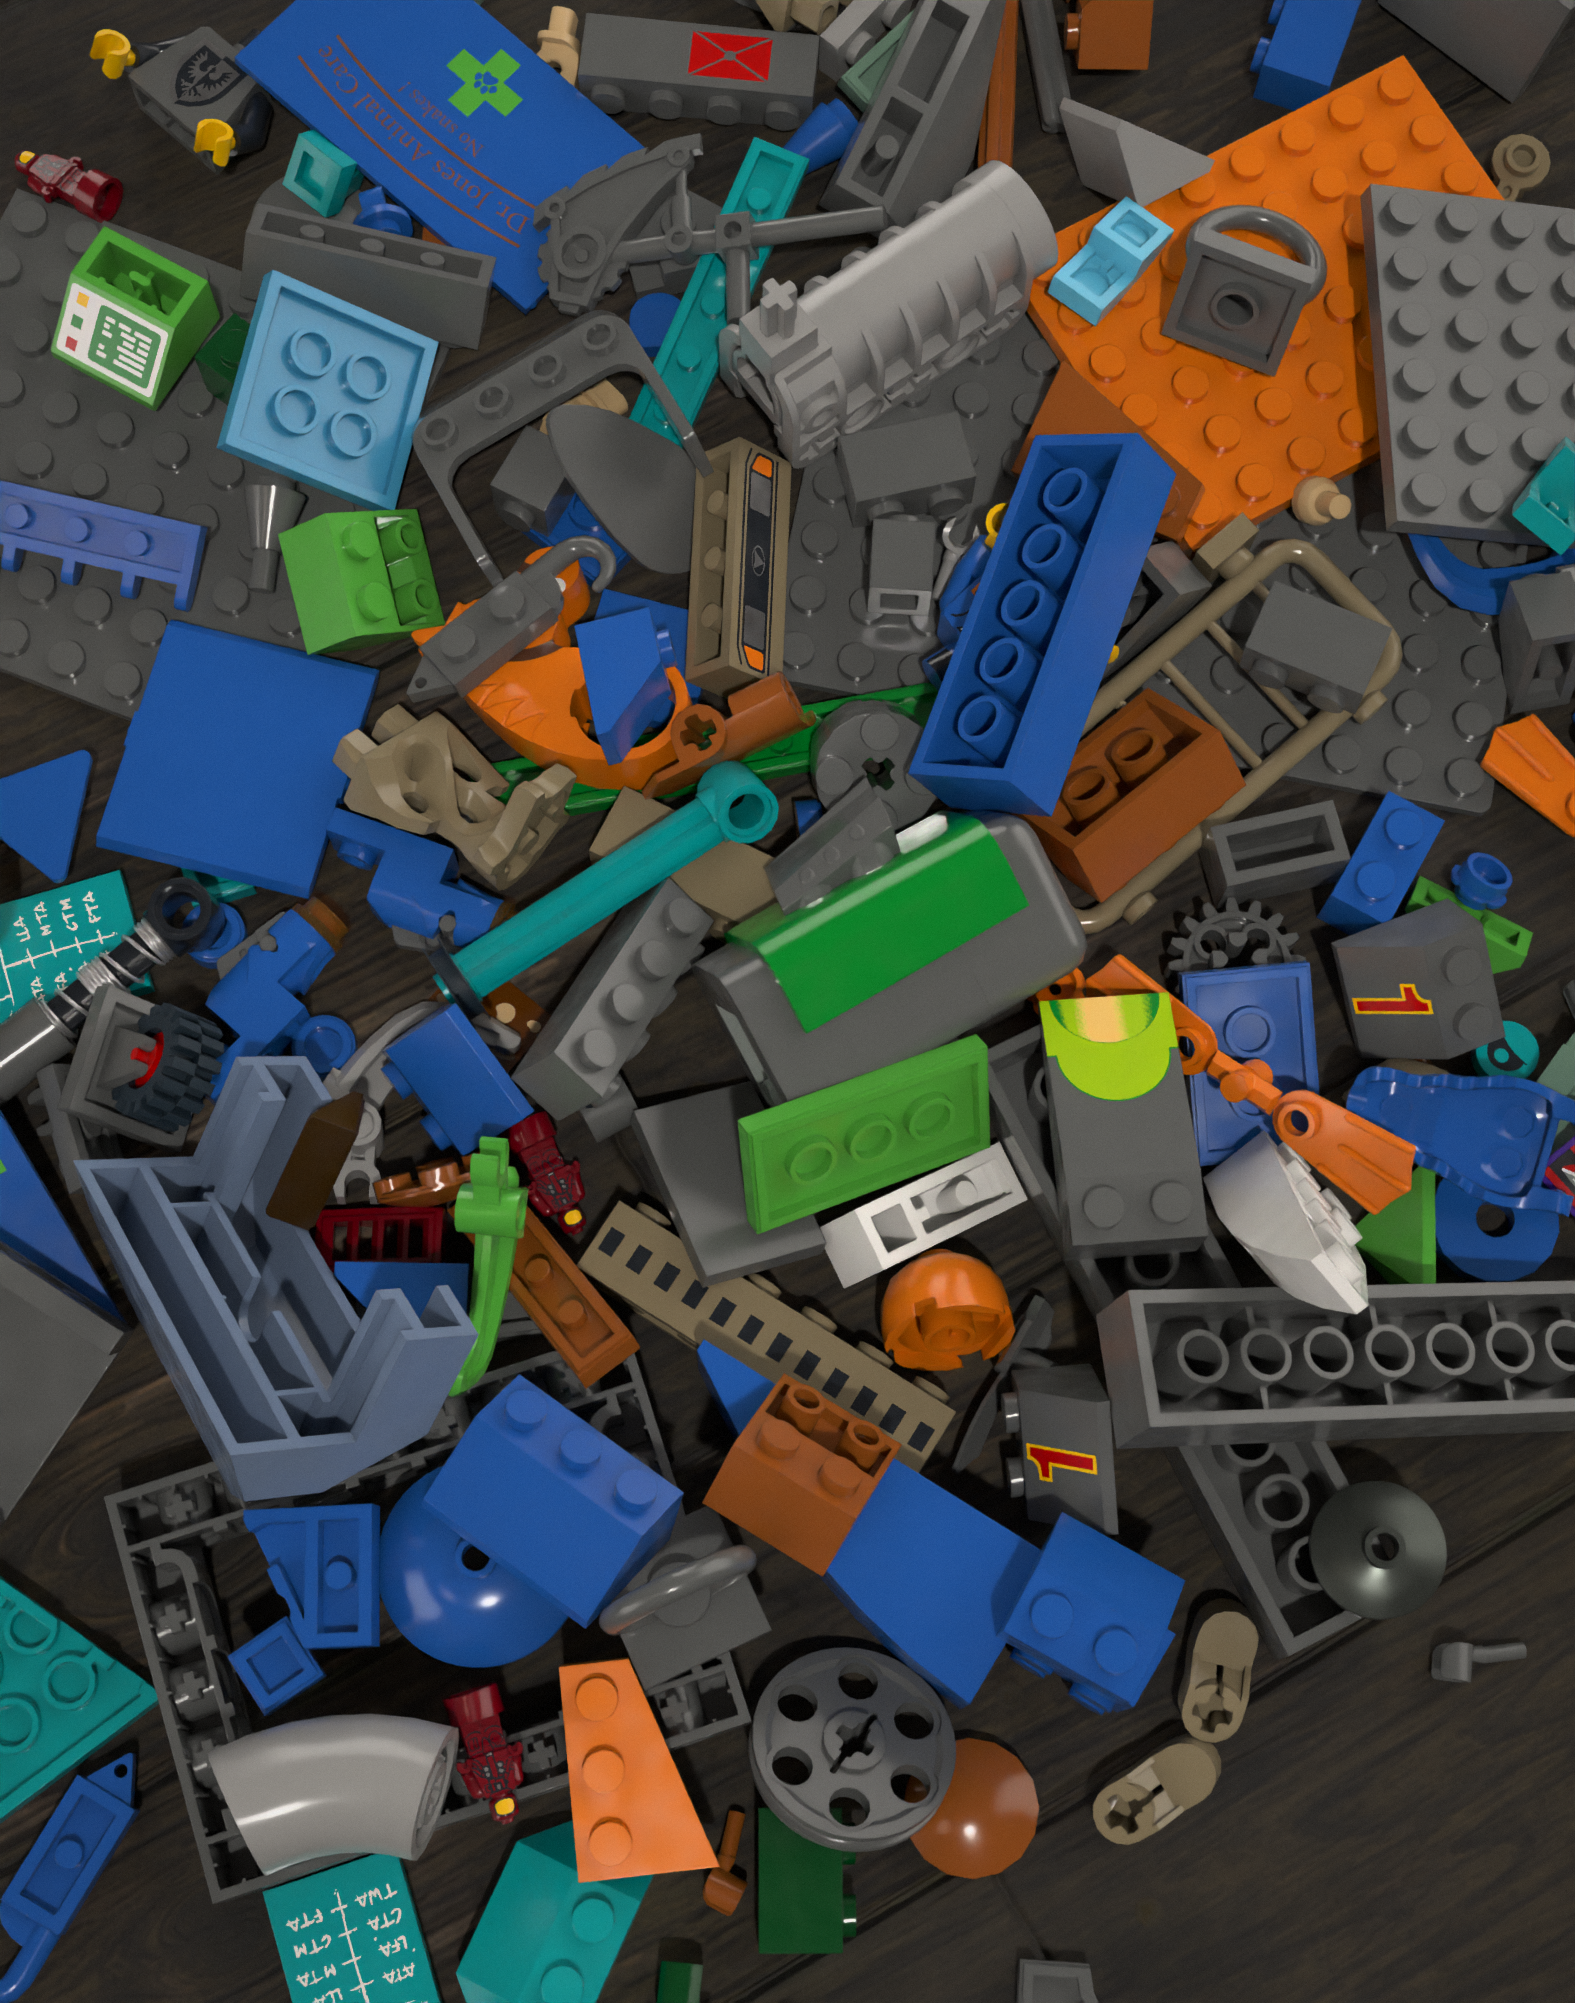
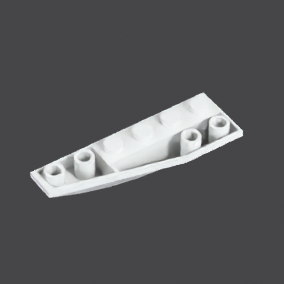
M1263 1130L1203 1178L1219 1219L1249 1252L1274 1284L1297 1299L1320 1308L1357 1315L1368 1306L1366 1265L1355 1246L1363 1237L1350 1221L1352 1219L1351 1215L1328 1187L1321 1193L1319 1192L1321 1187L1309 1173L1311 1168L1304 1158L1284 1142L1277 1146Z

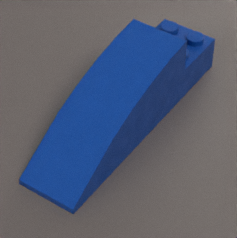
M703 1340L697 1349L698 1370L735 1442L776 1384L708 1341ZM894 1458L823 1577L819 1574L817 1575L854 1618L902 1664L912 1669L929 1686L957 1708L962 1709L970 1705L1006 1644L1005 1641L999 1639L996 1635L1041 1550ZM1167 1629L1164 1639L1131 1703L1123 1706L1116 1705L1015 1647L1009 1658L1042 1679L1045 1678L1046 1674L1051 1675L1052 1672L1072 1684L1067 1693L1072 1699L1102 1716L1105 1711L1111 1713L1112 1710L1120 1712L1135 1706L1176 1634Z

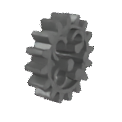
M1229 897L1223 906L1222 913L1219 914L1209 902L1203 904L1198 913L1200 923L1186 916L1178 929L1184 938L1173 937L1167 949V953L1179 960L1169 962L1164 975L1166 978L1178 980V973L1222 969L1226 964L1234 963L1245 946L1247 938L1250 937L1260 939L1265 949H1257L1246 966L1306 961V957L1290 955L1289 951L1296 945L1300 937L1297 932L1285 935L1280 934L1277 929L1283 920V915L1277 913L1266 921L1259 917L1261 902L1255 900L1247 912H1241L1238 909L1235 897ZM1205 939L1214 940L1218 943L1220 949L1209 954L1203 950L1200 941ZM1177 985L1172 995L1180 1001L1179 985Z

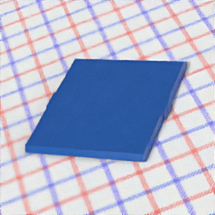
M171 619L166 626L139 710L134 712L131 724L127 730L124 742L126 749L96 835V847L309 899L329 841L326 828L335 807L339 808L340 804L344 803L343 799L351 781L332 760L342 737L357 728L363 732L378 684L379 670L315 654L307 655V652Z

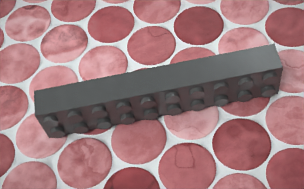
M1039 1024L988 1049L989 1115L993 1129L1064 1261ZM1208 1223V1237L1197 1251L1064 1261L1096 1324V1314L1128 1290L1242 1288ZM1326 1441L1162 1447L1274 1661L1291 1656L1363 1618L1342 1609L1327 1596L1319 1585L1310 1563L1309 1536L1315 1517L1329 1498L1350 1486ZM1375 1536L1372 1541L1374 1555L1381 1560L1389 1561L1390 1559L1379 1538Z

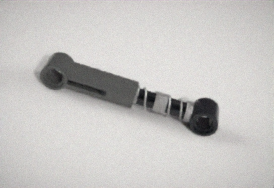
M184 877L173 878L160 884L151 895L148 910L143 913L145 918L133 926V929L136 931L130 937L122 935V943L108 955L100 952L99 957L95 956L94 960L91 959V963L87 962V966L83 965V969L76 972L78 979L63 991L55 989V997L48 1003L33 997L0 1024V1108L37 1079V1071L58 1062L76 1047L73 1038L78 1037V1028L86 1021L97 986L110 985L131 994L129 987L134 982L145 983L144 974L155 965L165 966L166 963H169V959L173 960V957L178 956L181 958L187 952H202L217 942L225 926L224 911L220 903L195 880ZM188 902L199 903L200 915L198 920L186 929H176L173 918L178 908Z

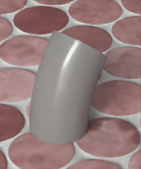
M379 1714L331 1715L289 1722L246 1735L208 1752V1757L225 1801L252 1856L264 1876H269L291 1865L341 1853L385 1854L417 1861L432 1837L447 1797L457 1759L459 1733L458 1728L411 1717Z

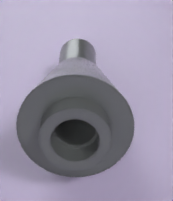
M260 476L258 477L257 484L244 487L251 550L254 552L249 590L262 594L273 593L278 556L282 555L278 534L294 527L306 499L304 495L294 491V482L284 478Z

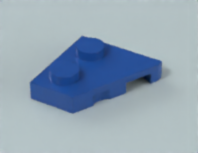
M371 1503L244 1510L243 1521L248 1531L255 1534L270 1565V1568L266 1570L277 1593L287 1601L290 1608L289 1619L303 1648L320 1650L380 1647V1506Z

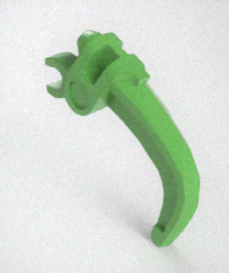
M481 1136L479 1140L480 1154L473 1153L470 1160L471 1183H463L457 1194L455 1204L456 1231L475 1234L469 1318L479 1335L448 1394L451 1397L460 1396L473 1387L483 1377L491 1361L509 1291L517 1241L519 1238L524 1237L529 1188L518 1187L519 1175L516 1168L508 1166L509 1143L506 1138Z

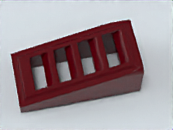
M444 1207L322 1210L316 1222L315 1245L333 1273L335 1262L446 1263L448 1214ZM335 1226L347 1227L346 1260H333ZM361 1227H372L371 1259H359ZM386 1227L398 1228L396 1258H385ZM411 1228H423L422 1257L410 1258Z

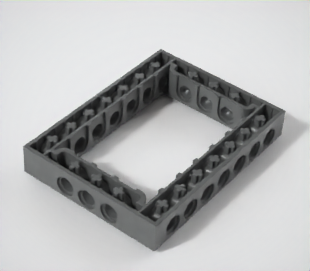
M556 1350L485 1373L473 1387L460 1396L451 1397L447 1395L426 1436L322 1493L244 1502L230 1493L213 1461L104 1497L213 1904L228 1902L370 1853H341L318 1857L291 1865L269 1876H264L252 1856L225 1801L208 1757V1752L252 1734L253 1730L237 1672L227 1657L231 1654L203 1548L251 1533L243 1521L244 1510L337 1505L425 1476L433 1470L444 1466L474 1417L519 1374L677 1487L634 1353L587 1389H585ZM682 1501L676 1520L686 1516ZM730 1652L648 1691H645L642 1687L669 1751L750 1725L752 1722ZM563 1710L559 1711V1715L520 1729L512 1731L502 1730L506 1745L513 1746L514 1742L518 1741L523 1746L521 1758L524 1779L519 1786H516V1789L508 1791V1793L515 1795L517 1803L570 1786ZM465 1747L458 1749L456 1762L464 1763L466 1758L469 1759ZM455 1767L447 1797L434 1832L491 1813L488 1803L492 1797L488 1799H474L470 1795L461 1773L457 1772Z

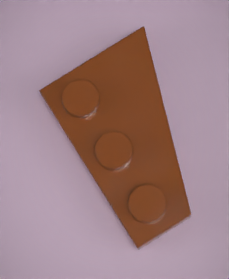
M1063 360L1011 472L1015 477H1020L1035 435L1139 433L1176 473L1154 535L1167 541H1173L1179 546L1205 492L1203 483Z

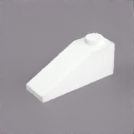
M998 1142L991 1145L990 1148L974 1153L863 1205L820 1227V1230L827 1243L825 1250L845 1289L1028 1199L1001 1143Z

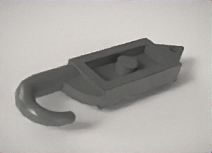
M592 536L570 537L556 544L520 574L514 571L419 647L423 657L406 691L410 700L415 703L452 693H457L461 698L466 696L559 621L557 617L563 610L564 597L555 577L571 564L584 557L595 558L600 563L601 569L599 576L592 583L593 591L600 593L611 583L616 572V557L611 547L601 539Z

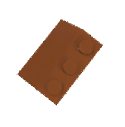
M1147 688L1078 743L1052 817L1011 814L1025 820L1030 825L1047 856L1068 880L1100 903H1103L1112 894L1125 887L1133 877L1161 854L1174 847L1177 841L1210 814L1218 811L1226 801L1245 787L1246 783L1220 730Z

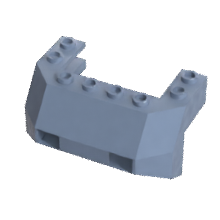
M306 1056L236 1057L193 1157L73 1160L88 1207L128 1300L230 1493L244 1502L322 1493L426 1436L479 1335L448 1285L435 1287L420 1319L401 1288L376 1290L361 1320L340 1288L334 1273L329 1269L310 1237L309 1231L269 1217L266 1214V1207L307 1119L312 1113L330 1104L333 1100Z

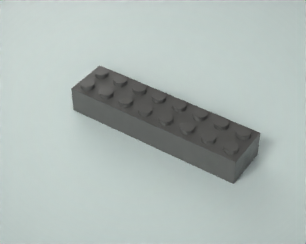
M1575 1281L1367 1285L1368 1306L1357 1315L1320 1308L1293 1297L1280 1287L1128 1290L1096 1314L1117 1449L1575 1431Z

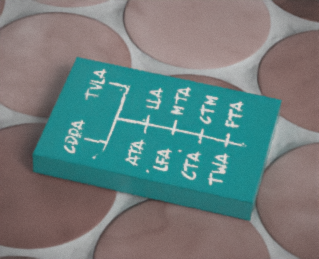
M120 870L0 905V1024L33 997L48 1003L55 997V989L63 991L78 979L76 972L83 969V965L87 966V962L91 963V959L94 960L95 956L99 957L100 952L108 955L122 943V935L130 937L136 932L133 926L137 925L125 878ZM150 970L144 974L145 983L134 982L129 987L132 995L138 997L155 992Z
M373 1854L263 1892L292 2003H442L402 1858L385 1854Z

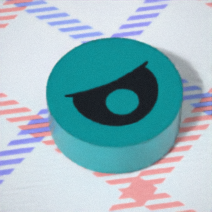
M1503 1021L1506 1037L1471 1050L1472 1066L1479 1077L1509 1075L1526 1079L1538 1064L1539 1047L1533 1034L1523 1025L1512 1021Z

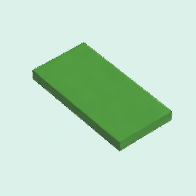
M977 1034L739 1119L738 1130L747 1221L758 1235L990 1148L987 1045Z

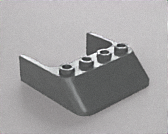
M593 310L582 314L421 410L419 419L413 427L411 438L414 450L475 560L493 588L501 583L504 578L452 487L453 475L459 465L469 457L605 377L620 371L638 373L702 477L704 478L714 472L696 433L631 328L612 312Z

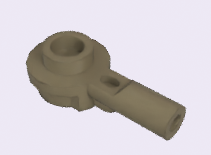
M1525 134L1510 135L1500 141L1492 153L1490 166L1494 177L1493 184L1504 200L1515 202L1517 198H1522L1526 191H1531L1543 182L1549 172L1551 163L1548 150L1542 142L1533 136Z

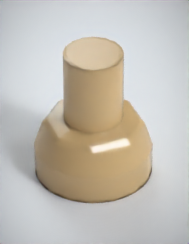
M1310 476L1303 479L1296 486L1292 499V509L1295 516L1301 522L1313 526H1322L1334 518H1345L1351 510V501L1346 495L1340 493L1338 486L1332 480L1322 476Z

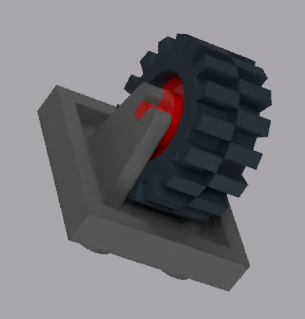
M110 985L97 986L57 1109L168 1153L181 1152L189 1124L192 1122V1114L196 1113L199 1115L205 1106L202 1097L204 1094L211 1096L216 1086L210 1082L213 1075L220 1074L222 1063L216 1061V1058L224 1053V1043L219 1042L223 1036L222 1031L216 1027L217 1024L172 1004L163 1003L162 1006L155 1005Z

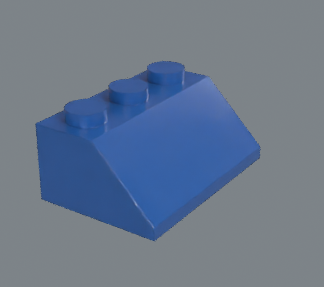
M519 1374L474 1417L424 1496L421 1507L586 1629L670 1540L684 1492Z

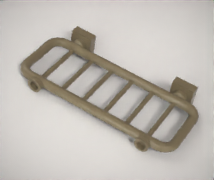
M1242 512L1196 552L1192 561L1209 583L1213 582L1220 575L1226 581L1097 691L1081 737L1112 710L1116 709L1119 711L1126 706L1127 703L1124 700L1161 669L1207 720L1220 730L1222 736L1253 770L1243 777L1246 783L1245 787L1226 801L1218 811L1210 814L1177 841L1174 847L1161 854L1139 872L1125 887L1112 894L1103 903L1099 902L1091 909L1080 910L1073 907L1085 934L1098 933L1114 924L1121 917L1130 926L1136 923L1159 901L1150 891L1201 848L1210 827L1230 823L1351 716L1362 725L1388 702L1387 697L1381 690L1391 682L1399 671L1403 656L1400 637L1382 613L1336 564L1311 542L1295 538L1278 540L1254 556L1249 550L1259 529ZM1294 563L1306 569L1341 608L1393 629L1356 714L1345 710L1341 713L1320 710L1308 721L1279 689L1269 688L1256 682L1299 729L1262 761L1176 668L1171 660L1207 630L1240 665L1243 650L1216 621L1251 591L1265 603L1269 590L1262 581L1280 566Z

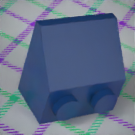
M456 1003L442 1005L381 1050L389 1063L380 1068L381 1072L402 1100L411 1094L414 1095L428 1114L419 1123L441 1152L451 1146L456 1154L464 1156L479 1147L481 1136L495 1137L534 1112V1109Z
M1061 1512L996 1637L1116 1705L1123 1706L1131 1703L1163 1641L1186 1580Z

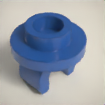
M381 185L359 193L362 212L355 218L354 225L406 237L412 236L413 226L410 215L403 208L386 203Z

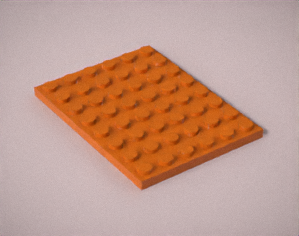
M1404 55L1207 155V157L1215 160L1210 172L1144 206V209L1174 229L1171 239L1147 270L1096 327L1047 291L1053 276L1087 244L1094 226L1120 201L1055 233L1058 244L1057 263L1047 272L1033 280L1029 305L1026 311L1060 363L1063 360L1067 362L1203 483L1205 492L1179 545L1189 560H1192L1196 552L1242 512L1254 525H1257L1291 507L1294 490L1303 479L1310 476H1322L1335 483L1381 458L1360 196L1370 184L1504 200ZM1229 205H1252L1279 212L1308 230L1317 240L1325 255L1327 262L1325 285L1312 302L1303 306L1275 377L1161 334L1187 262L1185 246L1188 232L1197 219L1216 208ZM1242 229L1222 232L1224 235L1301 263L1297 255L1288 246L1267 234Z

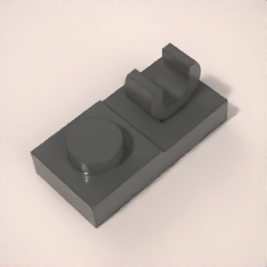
M52 1063L36 1072L40 1088L32 1091L27 1099L29 1105L46 1106L50 1120L46 1124L39 1126L36 1130L38 1136L53 1138L59 1158V1168L65 1179L69 1194H84L73 1160L124 1159L116 1132L57 1109L71 1065Z

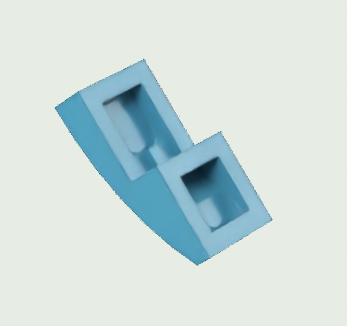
M1126 196L1094 226L1087 244L1053 276L1047 292L1096 327L1159 255L1171 239L1174 229Z

